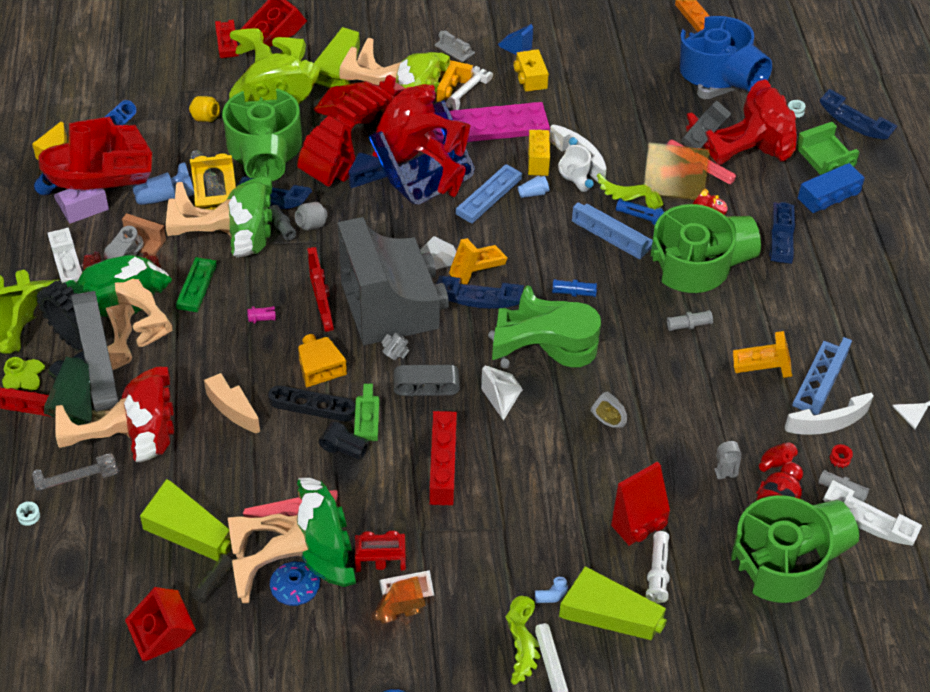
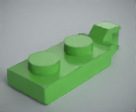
M364 384L363 396L356 397L354 435L368 441H378L379 398L378 396H373V384Z

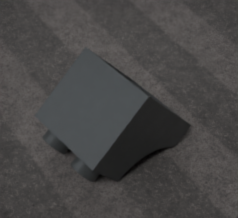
M364 217L337 222L341 285L362 344L368 345L381 342L387 334L393 336L395 332L404 337L439 329L440 310L448 309L449 302L444 284H433L431 279L436 277V268L432 254L430 252L421 254L415 237L395 239L377 234L366 224Z

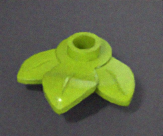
M19 357L8 359L4 366L3 387L16 390L21 387L26 391L38 389L40 380L37 374L45 369V365L35 359L23 361Z

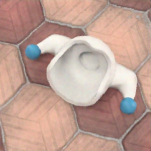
M571 137L569 139L570 146L566 149L564 156L560 160L558 170L563 178L573 181L581 192H586L593 186V181L587 179L591 165V154L585 147L576 145L577 139Z

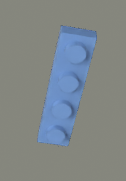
M507 164L504 165L456 208V215L473 223L522 179V173Z

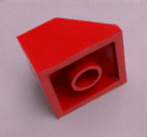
M154 587L125 619L142 661H148L181 647L196 631L178 590Z

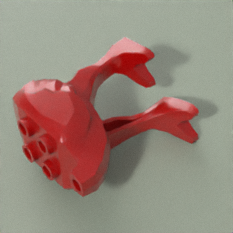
M767 79L757 81L746 97L743 107V121L715 132L712 130L706 131L708 140L702 146L705 147L707 153L718 165L728 161L740 151L752 148L755 145L765 154L775 156L782 162L790 158L793 152L796 151L795 113L787 106L785 97L780 95L776 88H772ZM692 112L687 114L689 125L686 126L687 132L698 120L697 116Z
M422 84L407 87L394 96L387 105L375 134V141L379 151L375 150L372 156L386 159L388 166H395L407 162L421 151L434 158L443 167L438 193L444 194L448 190V195L455 197L461 186L466 168L453 161L448 153L454 149L456 155L461 157L464 154L471 125L461 121L448 120L435 114L433 102L436 92L434 85ZM443 128L447 130L445 145L437 141L434 129Z

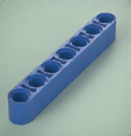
M124 100L105 117H110L114 125H126L135 115L136 106L131 101ZM43 173L34 184L35 190L41 195H48L58 187L51 183Z

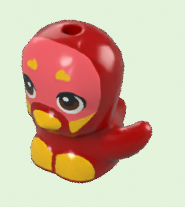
M704 189L693 202V204L713 208L723 215L728 211L727 204L718 195L711 196L707 189Z

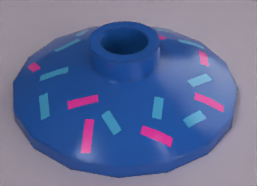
M303 562L283 564L275 570L270 580L272 595L279 602L289 606H298L309 602L317 594L320 585L319 576L310 571Z

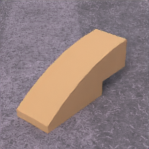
M221 373L204 380L207 396L222 414L244 429L253 433L260 432L258 416L240 386L230 389Z

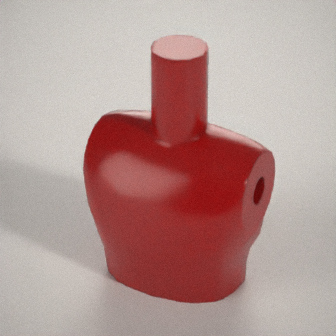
M786 442L768 449L761 458L759 469L765 472L770 468L781 467L785 463L792 462V459L798 454L796 446L793 443Z

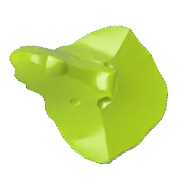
M19 270L16 272L17 284L4 287V279L0 275L1 353L10 354L14 351H20L21 331L26 323L36 318L33 316V312L38 305V292L54 281L59 280L30 281L28 272L26 270Z

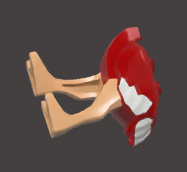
M155 367L143 372L126 386L121 400L112 409L99 412L85 409L77 401L69 383H62V405L56 406V440L58 447L71 446L81 440L90 438H104L116 433H122L127 435L132 441L131 451L135 462L140 463L162 455L170 444V435L174 434L173 421L170 420L171 416L174 415L173 403L169 402V387L165 388V386L170 385L168 367Z

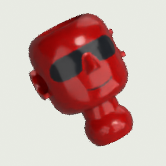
M793 462L785 463L781 468V472H775L769 475L765 482H761L760 488L756 492L758 494L756 501L778 495L801 499L802 489L799 481L803 477L802 468Z

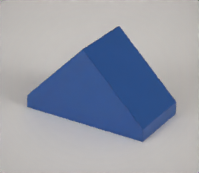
M532 24L508 34L498 43L499 47L517 55V52L529 51L532 48Z

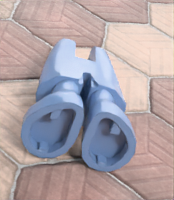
M185 162L179 164L178 173L172 178L166 172L148 179L146 183L134 184L132 188L136 202L139 205H146L175 199L177 182H183L187 196H193L194 189Z

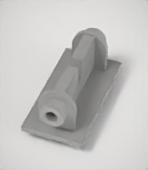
M446 30L440 31L438 35L440 41L435 44L437 48L461 62L475 54L471 50L470 44L458 38L455 40V36Z

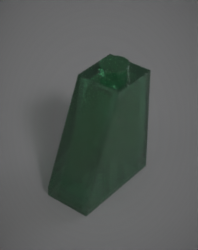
M66 356L44 405V414L56 418V406L63 405L71 422L76 425L91 423L89 365L83 360Z

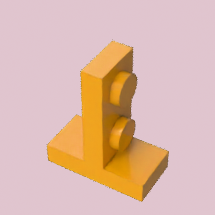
M450 60L447 70L441 71L439 76L442 80L437 88V104L444 106L447 98L452 95L453 86L456 87L457 82L465 84L473 77V65Z
M468 238L460 240L449 274L452 277L460 278L461 284L468 285L473 271L505 265L507 257L496 245L477 249Z
M784 331L775 332L776 344L733 350L735 373L781 367L783 378L792 377L791 358Z

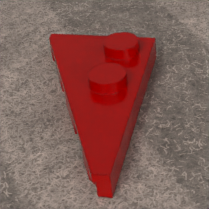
M316 247L307 248L309 277L325 332L333 331V323L327 300L330 294L328 285L324 284V271L320 268Z

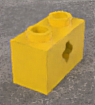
M539 49L517 52L514 70L518 72L519 83L523 84L525 92L547 89L549 74Z
M529 130L528 175L548 176L550 162L549 130Z

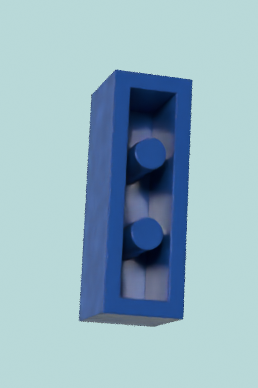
M848 163L802 183L798 199L812 213H815L859 194L865 177Z

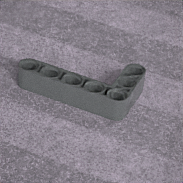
M91 291L72 295L91 383L95 411L112 409L119 402L96 293Z

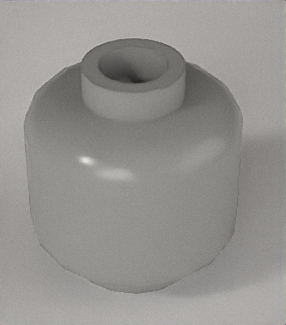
M319 202L302 204L295 213L297 225L307 231L323 227L327 219V211Z

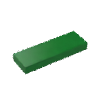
M195 257L176 302L177 309L192 312L199 311L216 269V260Z

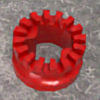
M836 445L831 451L830 461L835 467L836 465L838 468L847 467L851 462L853 452L846 445ZM839 453H843L845 458H840Z

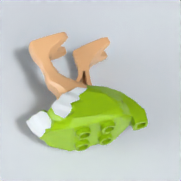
M368 38L358 60L357 48L351 47L340 66L339 75L341 79H358L379 85L380 81H385L386 76L390 74L396 78V83L405 88L422 84L434 85L437 94V88L440 84L438 83L441 71H446L450 65V56L434 52L415 53L399 63L384 68L375 62L373 54L374 41Z

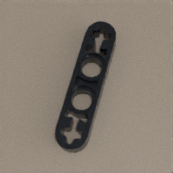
M279 385L272 387L268 393L270 405L277 409L344 422L351 421L355 417V403L348 398ZM299 398H304L307 400V402L302 405L295 403V401ZM325 402L329 404V407L320 409L317 405Z

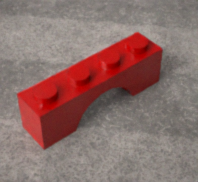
M433 411L429 505H453L457 412Z

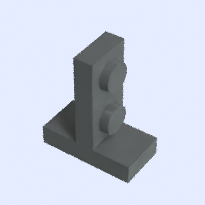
M716 100L699 116L696 123L681 141L694 153L698 152L708 140L705 132L708 130L715 132L731 113Z

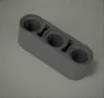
M402 365L394 369V392L401 396L454 395L460 390L459 369L454 365Z

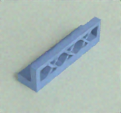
M579 202L573 207L572 222L634 257L641 259L652 248V239L588 204L582 205Z
M844 337L840 346L823 341L792 406L801 410L810 409L812 414L819 415L848 355L852 340ZM828 350L836 354L832 358H827L824 351ZM825 365L828 371L820 374L816 367ZM818 380L820 387L812 389L809 382ZM811 396L813 400L812 405L800 401L801 398Z

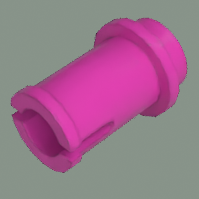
M252 306V309H247L248 322L256 324V321L275 320L274 306L266 308H254Z

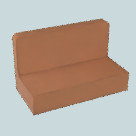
M127 213L122 218L124 227H135L138 235L142 237L144 246L139 252L152 257L155 256L166 241L164 225Z

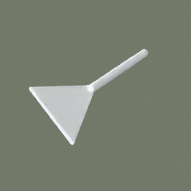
M930 401L921 404L893 405V407L916 429L928 406H930Z

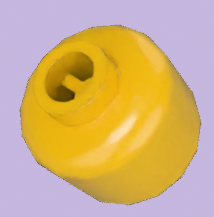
M197 96L190 104L189 111L193 119L198 122H213L220 114V106L213 97Z

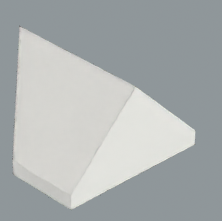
M486 365L482 368L481 389L504 421L523 389L512 374Z

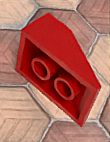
M267 0L241 29L261 30L264 37L263 43L271 47L273 46L272 40L274 38H289L295 35L307 20L287 0Z
M364 82L330 87L314 108L315 112L336 118L339 113L335 106L340 104L346 107L343 98L345 96L352 98L350 90H357V85H363ZM380 109L365 116L358 123L368 124L372 122Z
M658 462L618 483L611 526L628 546L636 541H643L648 534L655 530H662L668 523L670 508L661 465Z

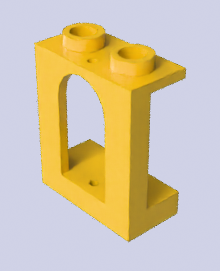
M217 154L215 157L198 156L190 159L195 207L214 210L226 201L231 191L236 188L232 155ZM218 168L223 172L226 195L205 197L203 176L206 170Z

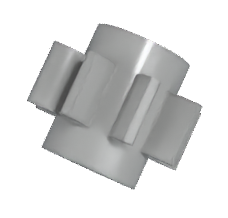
M396 332L393 336L387 334L381 342L384 346L382 352L393 360H396L398 357L404 359L410 351L406 346L408 340Z

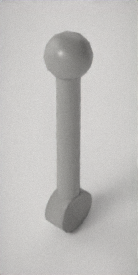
M491 330L488 336L494 342L495 331ZM501 357V367L508 368L509 360Z

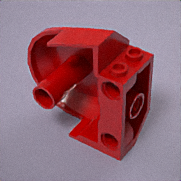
M110 117L69 123V143L55 145L41 151L38 156V164L46 178L59 187L77 190L109 188L146 183L151 174L152 151L136 125H114Z

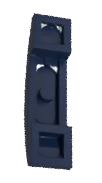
M831 89L819 101L825 110L837 121L860 134L878 139H888L897 128V125L882 117L875 121L844 104L846 97Z
M242 177V179L237 183L236 187L248 180L255 178ZM293 185L290 190L272 187L270 207L273 205H278L280 209L297 207L305 201L312 192V189Z
M440 275L437 284H444L448 301L476 308L495 309L518 305L524 290V285L502 283L501 288L461 284L460 278Z

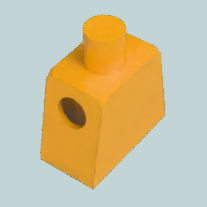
M308 334L303 338L304 344L298 347L306 388L347 375L346 360L329 338L324 337L317 340L313 334Z

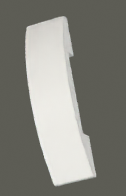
M558 125L550 127L549 141L561 151H564L570 146L569 139L575 137L578 141L576 145L585 147L591 154V165L588 174L597 182L598 173L605 178V162L598 150L588 140L567 128Z
M69 228L48 232L61 282L74 280L76 283L82 271Z
M868 393L850 399L848 407L813 416L810 409L788 414L784 429L786 432L808 435L829 433L843 429L855 423L866 414L873 395Z
M834 480L832 481L823 498L825 502L840 500L850 509L860 529L892 542L913 546L922 527L921 524L901 514L896 519L852 497L855 492L854 490Z

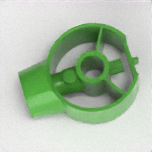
M276 89V100H263L260 97L259 101L248 102L245 101L244 91L230 98L223 108L222 115L227 150L233 159L243 164L246 175L250 178L267 177L271 178L272 181L279 179L285 172L286 162L296 156L301 149L302 131L299 105L292 95L283 90Z
M697 204L676 206L664 212L655 224L651 249L652 260L659 261L663 270L662 283L668 287L687 293L706 292L718 287L726 280L731 266L759 256L761 250L759 229L751 216H725L713 208ZM661 244L667 247L665 249L666 255H664L663 250L660 246ZM724 253L722 256L714 260L706 261V257L714 258L717 255Z
M791 496L765 497L752 503L741 515L731 553V561L736 560V556L740 561L739 571H747L754 582L753 594L780 603L799 601L817 590L824 578L829 561L859 542L858 525L850 509L840 500L811 505L806 501ZM740 542L756 550L751 555L758 565H762L759 569L756 568ZM815 548L817 549L821 559L817 566L805 572L791 573L799 556L809 553Z

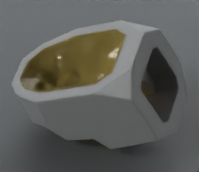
M608 391L604 392L597 399L590 410L597 419L610 427L623 428L627 423V413L624 406Z

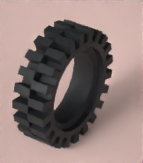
M54 281L38 292L37 303L40 305V310L44 312L42 314L44 318L48 319L47 323L49 326L52 325L53 331L56 334L59 333V338L62 341L65 339V343L68 346L71 345L73 349L81 350L83 347L72 301V295L78 293L74 294L73 289L68 287L66 283Z

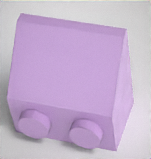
M103 188L90 190L67 189L54 195L69 224L109 210Z

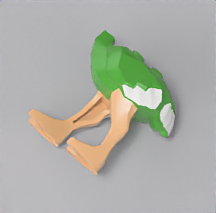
M259 177L238 185L231 191L227 200L214 210L194 207L188 199L183 182H177L175 199L168 200L166 216L167 236L180 235L189 231L212 232L220 230L232 237L231 252L233 256L244 257L259 253L266 246V238L270 237L271 234L268 222H272V209H268V207H270V194H272V179Z

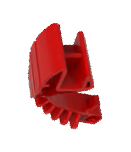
M389 74L386 76L385 81H380L379 86L364 81L363 85H357V90H350L352 98L348 96L343 98L346 107L340 104L335 106L339 115L336 118L327 116L319 126L307 135L299 155L297 167L327 187L331 186L335 177L345 182L349 178V170L355 161L351 140L352 128L361 119L380 109L385 112L390 100L404 90L405 87L396 83V78Z

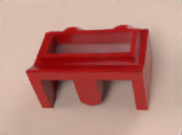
M388 531L383 535H375L373 532H363L361 535H355L356 572H361V561H376V569L383 570L386 568V560H400L401 571L406 570L405 534H399L397 531Z

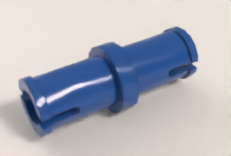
M556 279L553 281L554 288L552 293L572 294V297L577 295L596 297L597 283H583L574 279L573 282Z

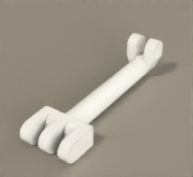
M475 66L473 68V77L448 98L446 107L451 108L453 105L452 109L458 110L460 107L459 99L479 81L485 84L492 79L493 73H487L485 69L480 70V67Z

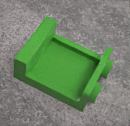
M833 122L799 133L796 144L797 150L820 175L848 163L856 166L859 156L857 149L849 151L834 136L837 126Z

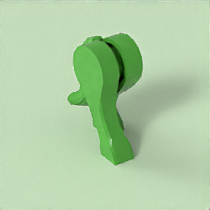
M526 286L520 298L519 310L511 311L506 308H499L492 360L507 356L520 347L539 344L549 356L564 366L582 367L590 364L595 359L598 350V338L601 328L600 315L587 304L538 299L535 297L532 288Z

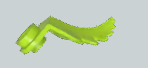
M600 173L597 174L598 183L601 184L600 188L605 190L604 193L606 195H613L612 199L614 200L622 198L623 201H629L645 195V201L649 208L656 210L663 206L658 192H652L651 188L646 184L629 187L618 186L608 182Z
M518 596L512 601L510 611L506 615L509 629L515 639L514 645L517 648V654L515 655L517 663L514 664L513 668L515 671L511 679L513 685H516L519 681H525V675L530 677L532 675L530 668L537 669V664L533 658L540 659L541 657L535 647H539L538 641L525 627V623L534 611L535 603L530 597Z

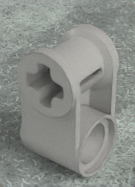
M133 226L123 227L114 240L106 247L104 258L111 259L125 255L136 256L144 246V241L138 235L136 228Z

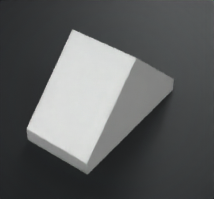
M435 236L420 249L421 254L428 252L432 254L436 269L451 266L456 254L453 245Z

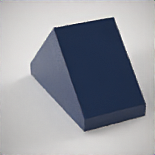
M359 153L349 170L350 188L388 177V161L383 158Z

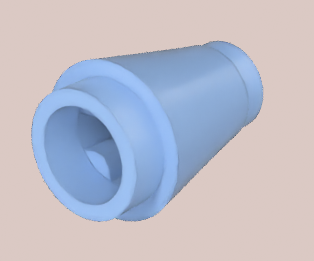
M539 175L518 186L521 198L545 195V192L549 191L545 176L540 177Z

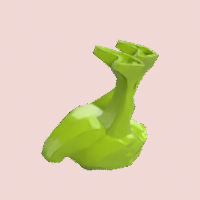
M241 29L231 31V39L240 43L236 47V54H243L254 49L255 63L234 84L229 93V98L244 91L246 102L259 101L260 97L263 100H276V89H280L292 95L298 102V105H300L309 96L320 73V67L307 60L301 62L306 50L304 39L274 38L272 40L273 46L281 49L283 52L272 54L270 47L263 43L264 37L261 30Z

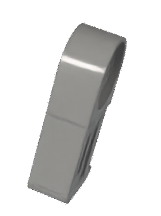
M735 441L724 442L719 445L716 454L718 463L717 468L714 469L718 479H724L726 476H730V478L738 476L741 461L738 443Z

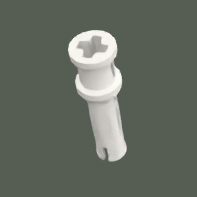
M658 531L653 535L652 569L647 574L649 589L646 591V598L655 603H663L668 600L666 587L670 580L667 572L669 534L664 531Z

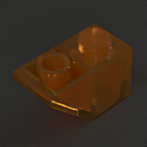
M418 576L389 584L372 615L373 620H380L381 624L396 620L395 615L405 612L406 617L420 613L419 608L426 605Z

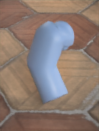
M556 577L554 585L549 590H535V603L558 602L567 593V580L564 577Z

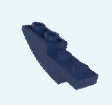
M786 202L773 203L769 256H771V261L792 264L794 257L793 232L795 228L794 205Z

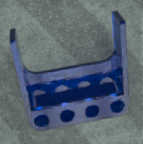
M444 100L433 104L435 114L445 119L453 120ZM441 128L444 136L442 144L445 145L447 130ZM380 131L369 136L390 183L409 202L418 205L441 194L438 193V186L442 177L443 167L438 161L424 153L398 166L383 132ZM454 149L448 153L453 161L466 168L462 182L473 176L475 167L467 149H465L461 157L455 154Z

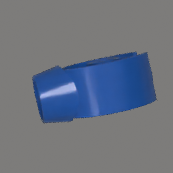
M708 16L704 20V29L695 34L689 33V37L686 39V31L682 29L680 72L689 82L695 85L701 84L706 88H727L733 86L749 92L757 81L764 79L768 81L772 71V61L766 54L754 46V32L743 21L726 16Z

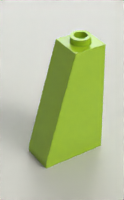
M343 27L314 62L316 66L320 67V73L315 83L326 87L350 84L351 80L340 78L339 71L351 47L357 48L358 55L360 48L359 32Z
M167 479L140 515L143 530L218 562L232 548L230 530Z
M584 567L561 602L559 617L566 620L652 640L656 632L661 633L667 622L664 619L666 608L587 567Z

